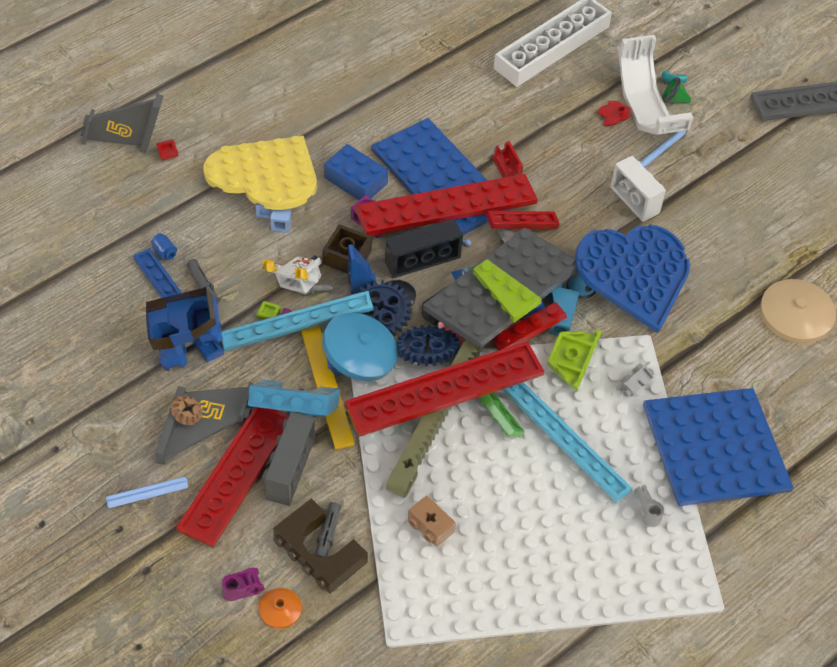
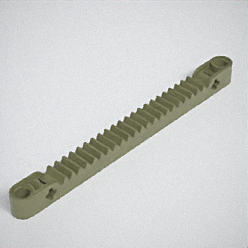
M465 339L451 366L480 357L483 347L479 348ZM452 406L424 415L421 418L387 481L386 491L403 498L407 497L417 479L418 465H421L422 459H425V453H428L429 446H432V440H435V435L439 433V428L442 427V422H445V416H448Z

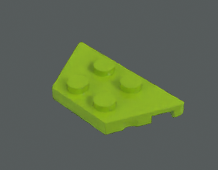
M600 330L587 334L584 331L560 332L548 358L547 366L574 391L578 392L601 337L602 331Z

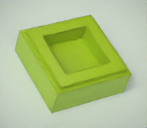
M263 301L256 314V319L264 320L278 316L281 312V306Z

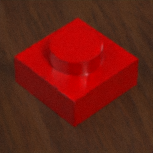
M173 139L156 143L161 161L179 157Z

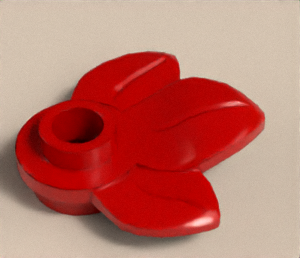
M612 100L608 101V105L601 106L596 113L605 117L603 126H612L620 121L627 120L631 111L628 106L622 105L619 101Z

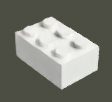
M633 156L616 163L610 188L642 222L660 214L666 192L663 185L659 184L653 175Z

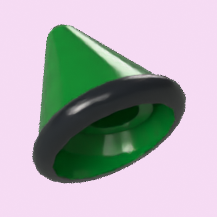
M675 77L664 90L662 100L664 103H690L691 97L682 84L681 79Z

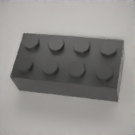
M292 411L289 419L286 418L284 420L283 434L278 436L276 452H272L269 463L271 465L269 469H265L263 474V481H265L263 491H266V500L287 506L291 505L315 441V417Z

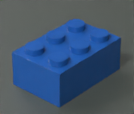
M346 144L324 163V178L358 200H361L364 196L372 199L388 184V169L349 144Z

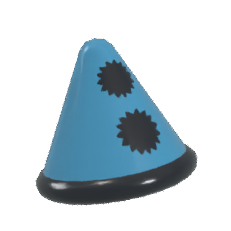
M579 272L571 276L567 281V289L580 292L579 299L590 298L596 293L585 284Z

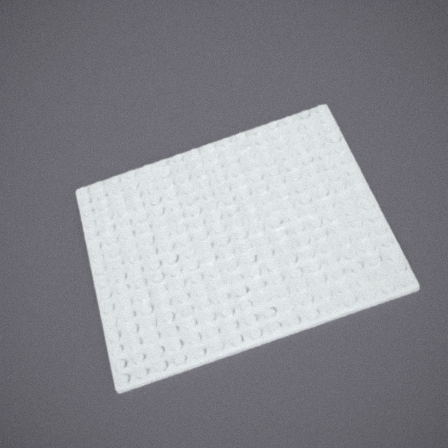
M640 335L599 339L578 392L574 391L547 366L548 358L555 343L530 345L544 369V376L524 383L632 487L631 493L618 503L601 489L502 390L494 393L525 433L521 437L507 436L502 431L503 427L500 423L491 417L490 410L481 404L479 397L452 406L448 416H445V422H442V427L439 428V433L435 435V440H432V446H429L428 453H425V459H422V464L418 465L417 479L406 498L386 491L385 488L394 467L423 416L359 437L387 647L396 648L723 612L724 604L697 504L678 507L643 408L644 400L667 398L651 336ZM497 348L483 349V351L480 352V356L498 350ZM398 356L393 369L382 379L360 381L351 378L353 398L450 367L454 359L450 358V362L443 361V365L436 363L435 366L428 364L425 367L423 363L417 366V362L410 364V360L404 361V357L400 358ZM650 362L647 368L653 370V378L644 386L637 381L642 388L633 396L626 397L623 394L624 390L622 388L616 390L621 384L619 381L627 374L631 376L633 374V368L640 363L645 365ZM646 485L652 499H655L664 506V514L661 523L657 527H649L643 522L644 513L641 509V503L634 493V490L639 486ZM426 495L456 522L455 533L438 547L433 543H428L424 539L423 534L418 529L412 528L408 522L409 509Z

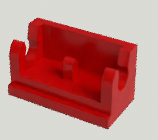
M505 142L504 149L500 150L498 145L495 147L492 159L502 178L522 174L523 164L511 142Z

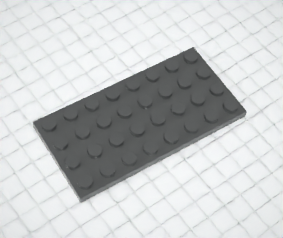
M524 228L423 305V310L481 348L513 323V321L510 319L508 312H504L501 308L499 301L491 296L489 289H486L473 274V268L488 259L541 297L542 300L578 271L575 258Z

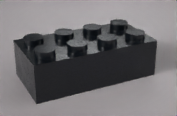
M455 219L386 239L385 264L392 278L394 279L460 259L463 233Z

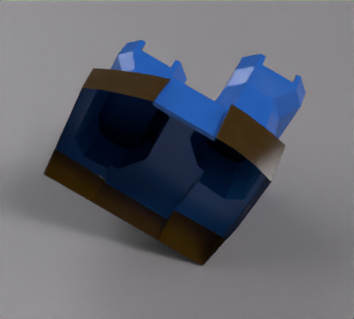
M206 287L146 302L148 340L153 350H159L160 364L166 371H170L169 367L178 365L184 368L188 363L185 343L195 341L196 339L198 344L205 346V342L216 340L219 343L223 338L219 306L216 298L212 296Z

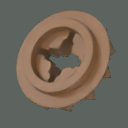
M187 394L178 396L171 405L173 417L181 424L194 425L202 417L203 409L200 406V402H197L194 396L189 397ZM185 406H186V407H192V409H191L190 412H189V411H186V412L184 411V412H182V411L184 410Z

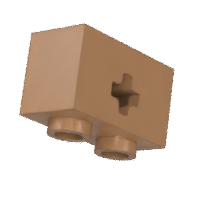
M427 495L408 511L410 526L418 529L423 534L424 539L428 543H433L436 547L455 533L456 522Z

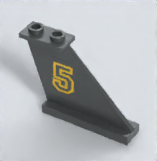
M156 94L155 99L95 115V110L91 109L90 115H86L83 122L85 126H83L80 136H83L82 144L85 145L87 140L137 145L141 146L139 151L146 153L164 96Z
M249 382L248 387L186 392V387L178 386L173 401L178 396H184L185 394L189 397L194 396L195 400L200 402V406L203 409L202 417L194 425H184L173 417L170 408L155 452L157 463L165 465L168 458L239 421L240 426H243L251 413L248 400L249 387L253 383ZM185 406V408H184V410H183L182 412H184V411H185V412H186V411H189V412H190L191 409H192V407H186V406Z

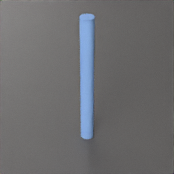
M678 131L640 162L642 166L646 167L686 132Z

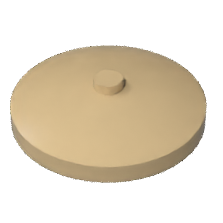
M786 279L774 283L765 291L760 303V314L765 325L780 338L794 343H812L821 340L829 334L836 320V309L829 295L820 287L803 280Z

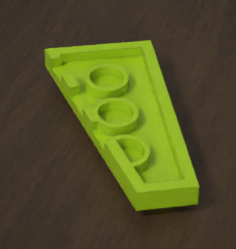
M488 259L473 268V274L486 289H489L491 296L499 301L504 312H508L513 323L541 304V297Z

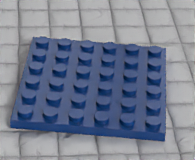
M754 388L644 400L643 408L678 507L791 492L794 488Z

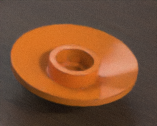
M276 588L268 591L259 603L261 619L265 624L273 628L280 629L293 625L299 619L302 612L300 598L295 592L286 588ZM283 603L284 605L282 607H278L276 604Z

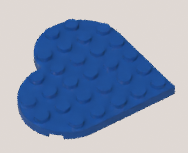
M640 225L633 228L627 235L612 229L593 230L582 238L575 251L576 267L585 284L656 333L661 330L690 271V261L686 257L685 247L673 233L657 225Z

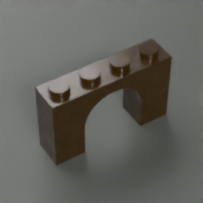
M311 498L273 528V540L278 547H283L287 551L291 560L297 561L301 565L302 570L308 576L311 575L315 579L317 585L322 590L326 589L331 594L368 563V552L354 539L331 556L319 557L307 551L303 544L306 537L322 525L325 520V511Z

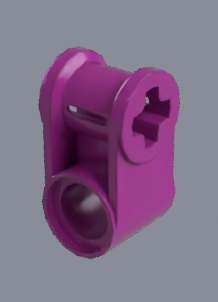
M252 567L241 572L226 575L222 580V596L224 599L235 601L262 593L265 587L259 580L258 568ZM229 586H235L236 588H235V589H228L227 587H229Z

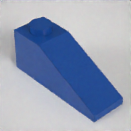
M348 245V282L350 293L353 295L356 292L361 293L360 287L367 289V283L373 286L376 275L372 273L371 266L353 245Z

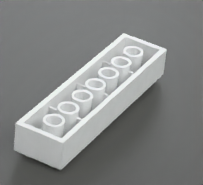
M580 0L496 53L494 69L518 87L609 28L612 12L596 0Z

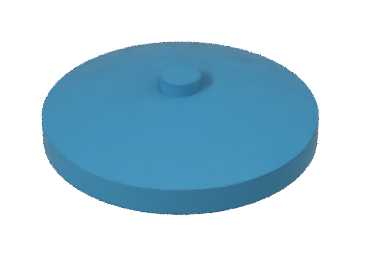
M344 313L334 317L324 330L322 347L327 359L338 371L350 378L360 381L379 380L388 375L396 364L398 351L393 335L382 323L370 316L360 313Z

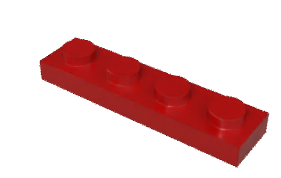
M488 211L486 215L491 229H558L560 225L555 211Z
M554 302L500 332L491 341L497 350L523 343L566 319V313L557 302Z

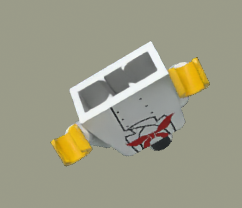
M316 255L310 259L296 257L284 266L274 264L273 260H263L262 268L268 272L275 273L280 287L306 294L314 284L318 283L321 277L318 267L321 264V260Z

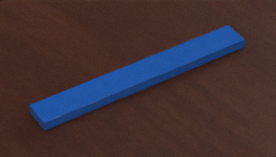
M150 248L133 255L134 261L161 298L182 293ZM196 339L192 341L207 363L224 355V350L216 340L205 342V346L198 344Z

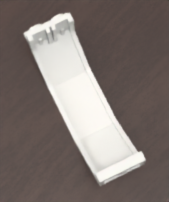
M655 35L622 39L621 47L617 48L623 96L630 108L638 130L656 135L690 130L693 121L692 113L670 116L657 89L653 62V52L656 44Z

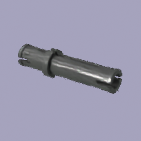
M196 259L189 260L186 267L191 272L199 288L206 287L212 296L217 299V303H219L220 298L215 293L214 285L208 281Z
M329 503L321 535L317 537L318 545L315 556L327 557L329 549L334 543L333 535L342 507L339 503Z

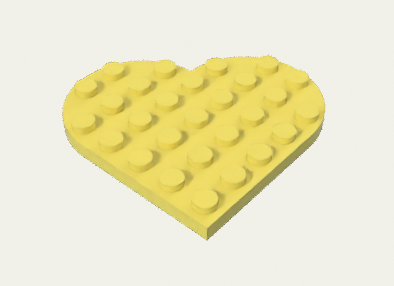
M304 136L223 146L212 153L206 159L203 166L205 180L211 187H219L223 189V192L245 193L252 203L264 205L266 209L285 210L301 206L307 202L311 195L314 196L317 190V178Z

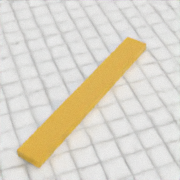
M320 326L301 330V336L316 387L338 388L334 373L328 368L327 358L322 347ZM340 396L339 408L325 416L335 450L354 446V439Z

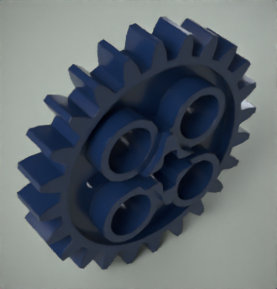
M375 280L374 286L367 283V289L360 287L361 292H369L370 298H379L376 301L371 300L374 310L361 314L372 313L373 316L371 317L382 323L394 337L396 336V330L402 332L401 325L407 327L406 320H411L412 308L410 306L412 305L409 295H404V288L399 290L398 284L392 287L391 281L385 285L384 280L379 285ZM391 302H396V303H397V304L394 305V306L389 305V303H391ZM386 318L391 319L390 322H384L383 320Z
M430 324L427 327L420 325V328L413 326V330L407 329V333L401 332V336H398L396 341L399 357H404V361L410 360V364L417 362V366H420L422 363L425 367L428 364L435 366L436 363L443 365V361L450 362V358L454 359L459 350V338L456 337V333L451 334V330L445 331V327L439 329L438 325L434 328ZM427 337H430L429 353L426 354Z

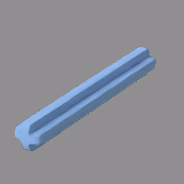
M180 477L109 495L106 497L107 506L112 508L188 488V482L186 477Z

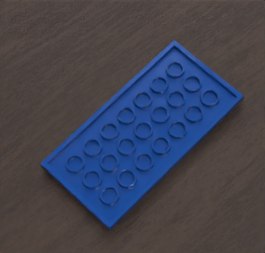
M429 118L371 145L373 153L411 195L488 181ZM487 214L455 220L463 235L488 223Z

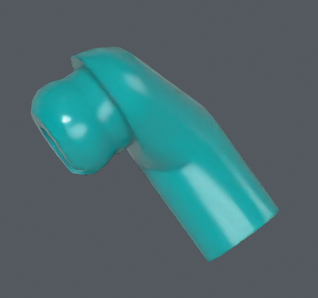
M668 70L663 71L661 74L662 80L666 83H670L675 77H679L682 83L687 81L686 75H671Z

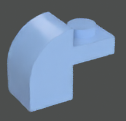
M259 203L255 205L256 217L270 219L272 231L289 233L291 209L272 210L264 208V205Z

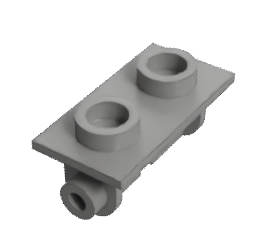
M650 362L645 365L640 363L633 368V374L631 376L629 374L624 376L619 381L621 384L616 390L622 388L624 390L623 394L626 397L633 396L642 388L637 381L644 386L653 378V370L647 368Z

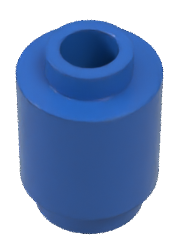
M157 234L152 238V248L162 260H171L176 256L177 247L166 235Z

